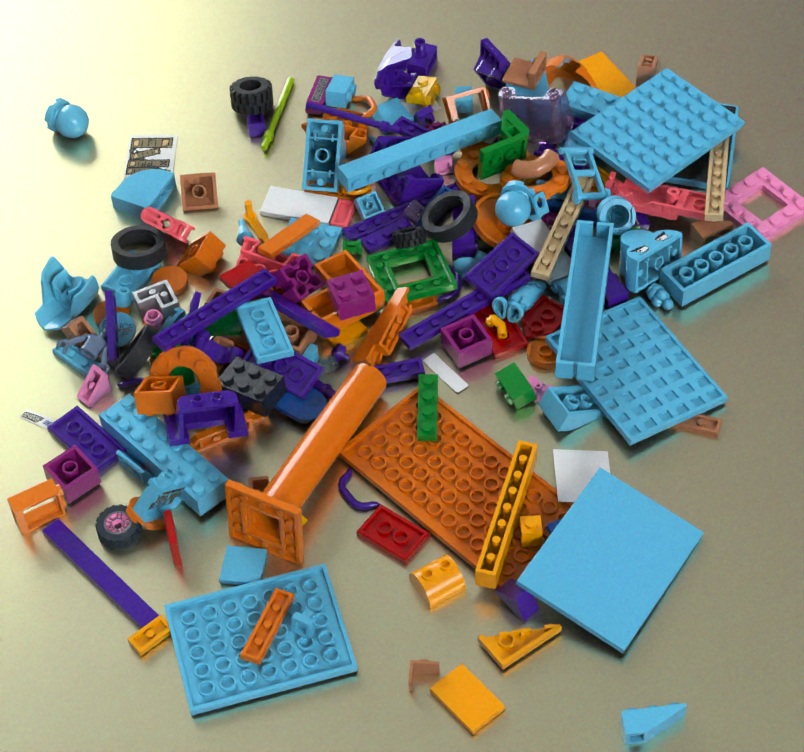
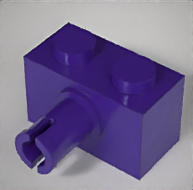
M417 38L414 41L415 48H412V60L407 65V73H417V77H428L437 60V46L425 43L423 38Z

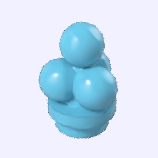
M653 283L647 289L646 294L654 307L662 305L666 310L673 308L674 303L669 299V293L664 290L661 284Z

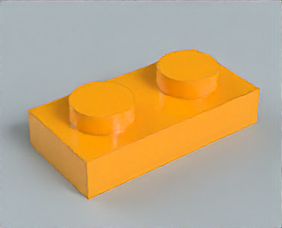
M159 615L127 638L128 643L142 656L171 635L169 623L162 615Z

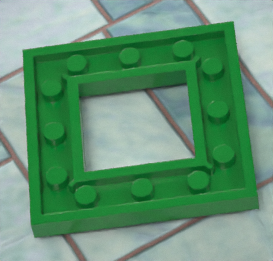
M433 239L412 248H395L366 256L367 264L375 282L384 290L386 305L398 288H409L410 291L407 294L408 302L458 289L457 282L437 241ZM420 260L425 261L432 277L398 285L391 270L392 267Z

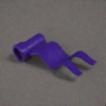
M202 329L194 335L195 340L192 347L204 352L215 363L231 364L236 356L243 359L246 355L240 348H227L219 345L210 339L211 335L206 330Z

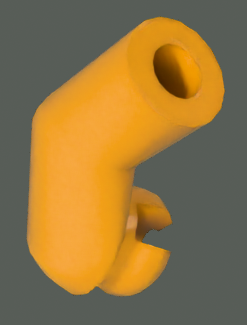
M490 315V317L486 318V324L489 327L495 326L497 328L500 339L507 337L504 321L496 315Z

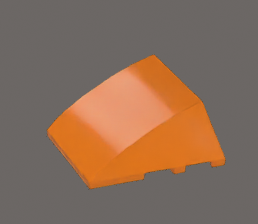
M334 108L358 116H362L364 114L362 112H357L345 108ZM323 113L321 118H313L344 122L346 154L352 153L366 143L368 125ZM303 123L301 127L306 133L307 123Z

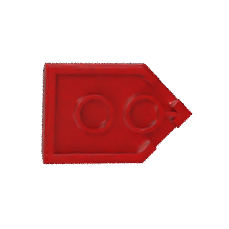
M542 295L521 318L525 338L533 339L556 332L562 324L564 306Z

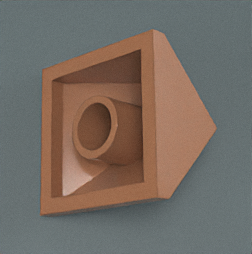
M215 172L180 175L183 210L218 208Z

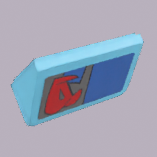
M120 450L116 452L119 464L141 483L146 485L150 478L155 477L130 454Z

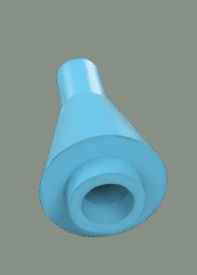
M240 219L238 221L239 229L236 241L240 246H243L244 236L253 239L254 236L247 228L245 220Z

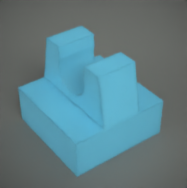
M308 609L302 614L295 612L291 617V631L310 639L314 634V620L311 619L314 616V612Z

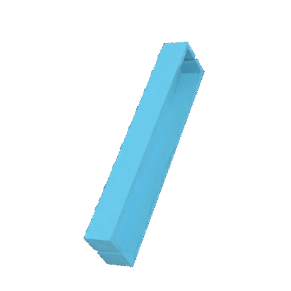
M577 220L556 357L555 377L573 379V376H577V380L594 381L614 223L597 222L596 237H593L594 221Z

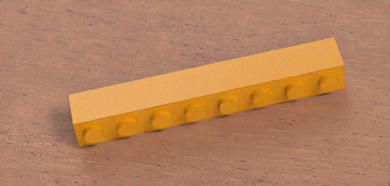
M520 440L517 442L475 570V585L496 589L535 468L538 444Z

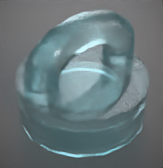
M332 355L321 356L318 360V365L324 367L323 374L333 373L339 367L335 357Z

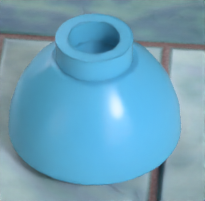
M471 257L458 258L453 263L454 269L461 276V279L464 280V275L479 261Z

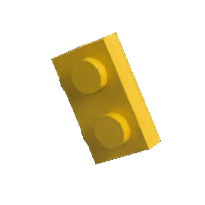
M418 76L406 96L407 103L421 104L423 108L429 105L433 106L437 95L441 91L437 77Z

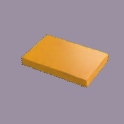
M460 664L430 687V693L472 735L505 710V705L463 664Z

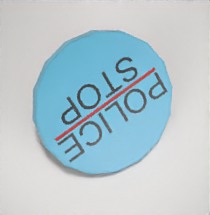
M117 312L119 347H122L133 339L136 333V325L128 314ZM106 317L99 326V334L104 328L107 329Z

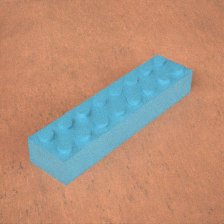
M130 394L99 414L102 428L125 447L126 451L155 477H158L164 471L171 474L177 468L186 475L183 480L186 488L184 491H181L178 497L200 516L226 498L225 484L229 479L189 444L170 446L165 424L155 415H138L135 398Z

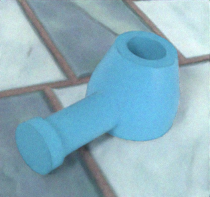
M119 287L114 294L116 306L125 308L130 306L131 303H135L133 295L130 294L127 287Z

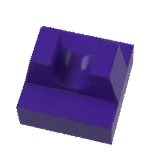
M431 105L417 111L413 115L415 123L425 127L427 125L425 119L429 123L435 121L434 110Z

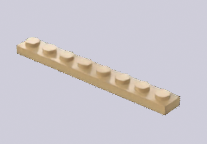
M729 137L710 150L704 221H723Z
M577 177L582 193H590L595 182L594 178ZM573 184L534 264L531 277L546 281L550 280L586 200H581L580 204L573 203Z

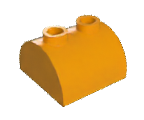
M447 554L409 574V580L430 609L466 590L465 581L460 569Z

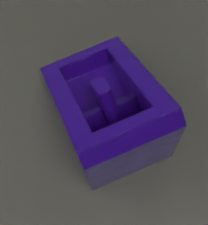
M510 578L495 591L523 622L539 610L534 596L516 585V580Z

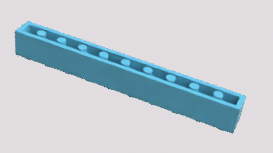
M488 109L338 166V180L348 192L497 136L501 134L502 120L492 109Z

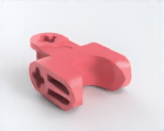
M146 207L141 212L143 222L172 235V237L186 244L189 242L187 238L191 230H195V227L155 208ZM164 221H169L170 227H165Z

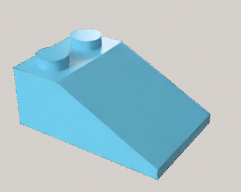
M581 385L548 387L538 404L558 432L577 429L605 416Z

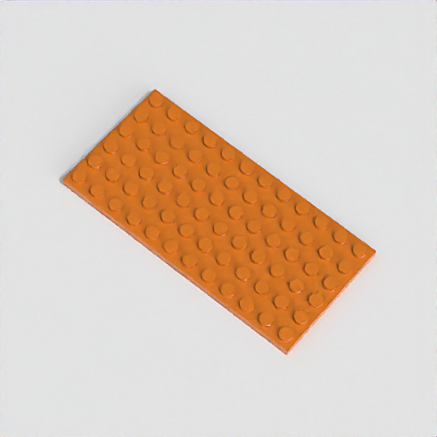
M417 387L350 440L338 456L476 570L513 455L439 397L437 441H417ZM535 472L532 474L496 586L498 589L510 578L518 580L550 536L546 525L562 519L573 505V502H558L557 490ZM541 515L542 546L521 547L520 516Z

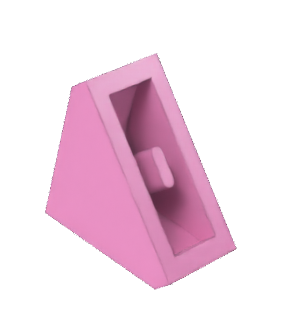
M93 364L76 397L88 407H92L112 392L108 375L97 365Z

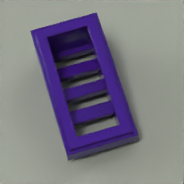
M263 113L246 115L249 136H263L266 131Z

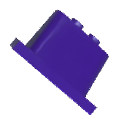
M225 390L185 395L178 399L176 412L173 415L166 416L163 414L170 446L190 444L188 434L190 429L225 425L228 438L248 436V428L243 410L236 393L233 391Z

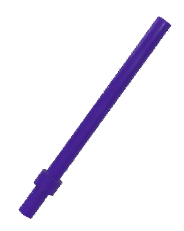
M309 101L306 103V108L379 128L380 131L386 133L389 131L400 134L402 131L401 127L390 125L386 121H376Z

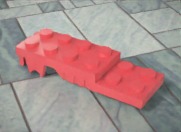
M612 171L608 181H606L605 189H610L611 196L616 195L625 198L634 207L635 212L663 217L668 220H677L679 215L687 218L701 219L702 221L705 219L706 193L662 184L650 193H647L628 178H626L625 182L617 180L615 182L616 172Z

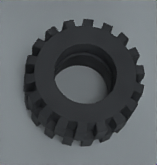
M257 76L244 77L230 85L231 107L236 113L258 115L273 107L272 83L266 78Z

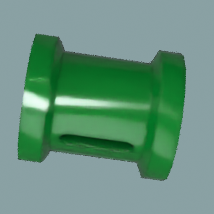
M343 239V251L347 250L350 254L358 253V255H362L361 239L357 241H346V239Z

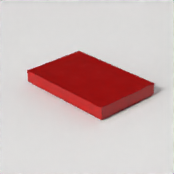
M382 504L356 531L357 536L405 565L430 537L429 532Z

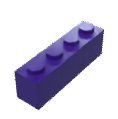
M469 195L473 203L476 205L477 202H475V195ZM463 206L453 208V221L462 213ZM474 227L462 237L452 241L453 261L462 257L474 258V253L478 252V242H475V240H478V234Z

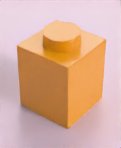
M541 515L520 516L521 547L542 546Z

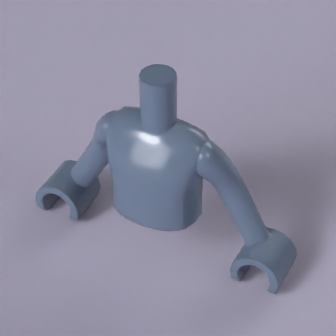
M106 328L98 336L95 334H84L68 341H57L56 350L64 347L63 354L67 353L69 346L85 341L79 348L80 353L92 361H95L102 354L101 364L98 367L109 376V365L107 364L108 342L105 340L107 337Z

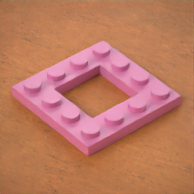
M761 167L725 191L724 216L738 227L749 222L769 241L804 217V198L767 169ZM760 190H763L784 206L764 221H761L740 204Z

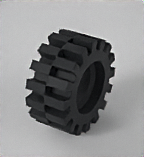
M423 226L402 228L392 233L396 249L412 248L427 241Z

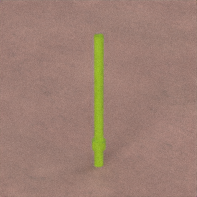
M292 77L288 78L268 130L264 132L263 142L260 147L263 151L267 150L269 143L274 138L275 128L294 83V78Z

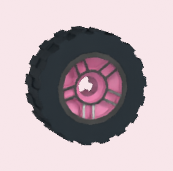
M119 504L107 507L96 519L95 527L98 538L106 548H111V550L127 549L139 540L140 534H142L141 524L139 522L135 524L129 518L126 512L127 505Z

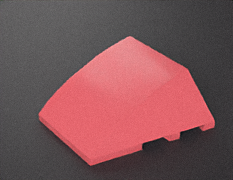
M244 236V243L241 247V253L236 266L250 260L260 270L265 268L273 274L301 255L292 252L290 256H286L280 253L273 259H270L258 252L261 241Z

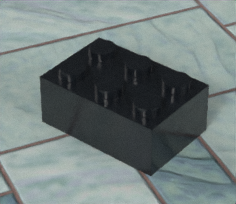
M238 357L233 360L219 377L222 391H233L236 393L239 404H241L243 409L265 418L287 393L283 375Z

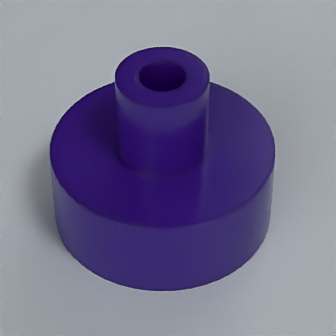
M337 343L333 347L329 359L336 363L341 359L347 361L349 355L345 353L346 346Z

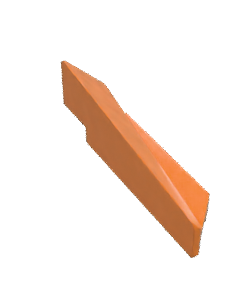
M408 287L396 289L352 358V362L377 366L380 365L383 355H391L399 339V334L403 331L413 311L412 304H408L407 294L410 291Z
M243 410L248 432L254 430L253 423L265 419V417L251 411ZM225 425L214 426L195 434L190 439L189 445L197 452H200L232 438H228Z

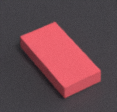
M339 199L330 225L341 227L342 229L349 227L356 209L354 202Z

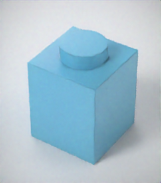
M472 86L455 87V94L472 90ZM472 95L455 99L457 113H473Z

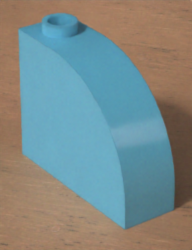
M148 169L130 175L112 192L113 208L140 218L142 210L146 207L158 210L176 187L174 173L160 169Z

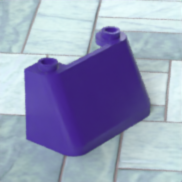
M378 136L370 154L413 137ZM418 165L378 182L394 204L402 205L440 189L445 180L439 173H433L429 178L422 167Z

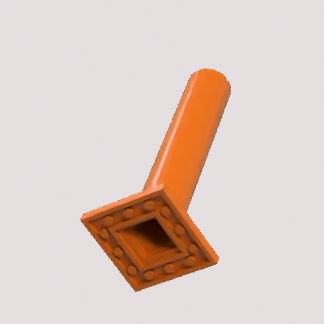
M361 363L351 370L263 492L230 479L226 482L225 494L229 537L254 548L267 549L269 554L297 566L302 565L304 562L301 507L385 391L386 379L377 368Z

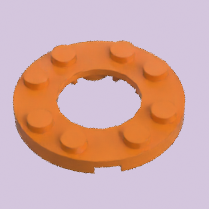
M471 150L463 155L455 165L454 176L458 188L468 195H475V199L478 200L488 194L501 193L500 183L485 184L474 177L472 171L475 167H478L480 150ZM520 178L518 181L524 182L525 178Z
M535 155L528 156L526 159L522 160L530 161L538 157ZM560 159L549 171L553 177L548 182L536 186H527L529 189L532 187L536 194L543 191L546 200L551 199L550 196L555 195L557 192L558 194L563 193L571 184L566 164ZM513 164L506 166L500 176L501 190L509 181H518L520 179L512 176Z
M180 345L173 347L167 352L163 351L154 360L149 372V377L169 376L174 368L185 366L195 372L200 380L201 388L199 394L222 391V384L216 372V365L209 356L195 347Z

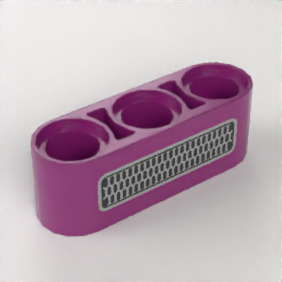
M317 75L307 101L326 106V89L333 77ZM305 106L306 113L323 116V112L312 110Z

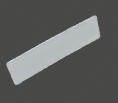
M435 353L423 360L455 392L459 393L469 386Z

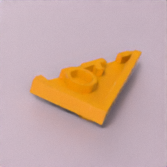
M560 624L544 625V628L531 630V627L516 629L511 632H499L496 636L485 637L480 635L478 636V642L503 670L561 632L562 626Z

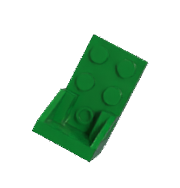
M509 109L503 111L500 141L480 149L477 173L480 180L504 171L506 166L513 164L516 159L522 160L526 158L530 129Z

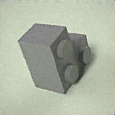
M167 280L132 292L136 308L142 320L147 311L156 309L163 315L165 322L169 315L173 317L177 313L174 309L180 307L179 301Z

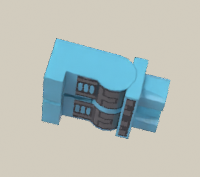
M177 468L171 474L164 471L158 477L150 478L148 481L150 486L145 488L133 507L134 512L144 523L164 518L163 512L165 510L171 509L173 512L170 506L175 497H178L181 491L185 490L186 485L183 483L186 475Z

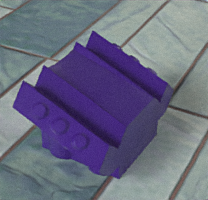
M484 38L481 40L480 56L473 71L484 84L506 92V83L503 82V77L511 63L488 38Z

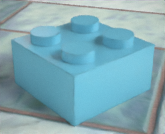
M376 191L353 201L362 221L385 211Z

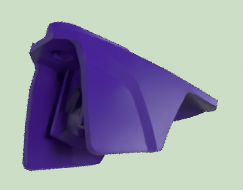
M399 39L394 42L384 56L378 68L374 85L377 90H381V95L384 97L406 99L417 79V73L404 72L407 70L408 62L412 60L413 49L412 47H402Z

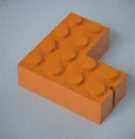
M347 250L314 264L315 273L318 272L325 282V285L322 286L324 290L301 300L302 308L339 330L386 307L384 290ZM363 270L375 295L376 310L340 321L328 296L326 280Z

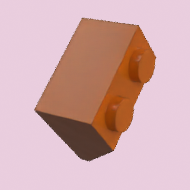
M209 231L189 243L177 266L187 273L203 276L206 273L210 274L215 270L217 260L223 256L226 244Z

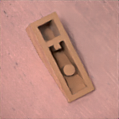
M641 55L637 66L635 86L639 87L655 76L658 56Z

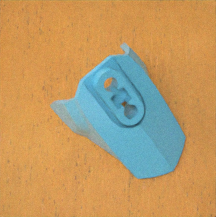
M51 256L41 272L42 305L34 313L36 320L43 330H59L79 315L99 292V285L95 276L91 275L89 279L81 276L72 277L56 257Z

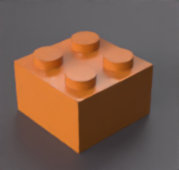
M183 375L145 377L134 392L138 415H173L176 412L178 399L186 395Z

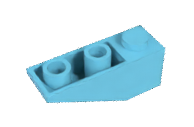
M671 703L666 706L651 705L647 708H628L625 711H621L620 724L625 745L648 742L684 718L687 708L686 703Z

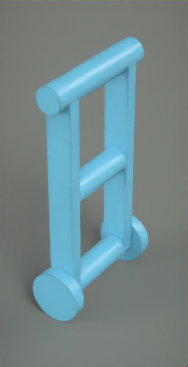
M559 147L558 152L560 155H563L574 187L572 193L574 204H580L581 200H603L611 196L610 189H604L593 157V147ZM570 154H586L590 169L575 170ZM577 177H593L598 192L582 193Z

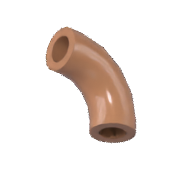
M546 149L540 157L534 160L516 159L512 166V176L526 179L540 177L548 173L558 163L559 156L555 151Z

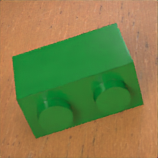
M515 362L495 373L497 388L500 392H505L506 395L504 397L509 405L513 404L516 410L537 399L532 386Z

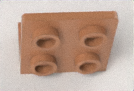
M540 51L538 56L534 57L533 62L514 58L503 77V82L535 90L547 68V52Z

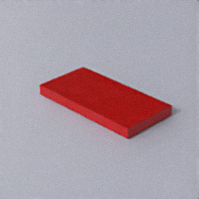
M492 303L474 313L492 338L491 355L494 360L528 347L529 342L517 323L509 322L507 317L501 319L505 322L507 337L504 339L498 337L495 326L489 327L486 324V318L490 317V315H496L492 308Z

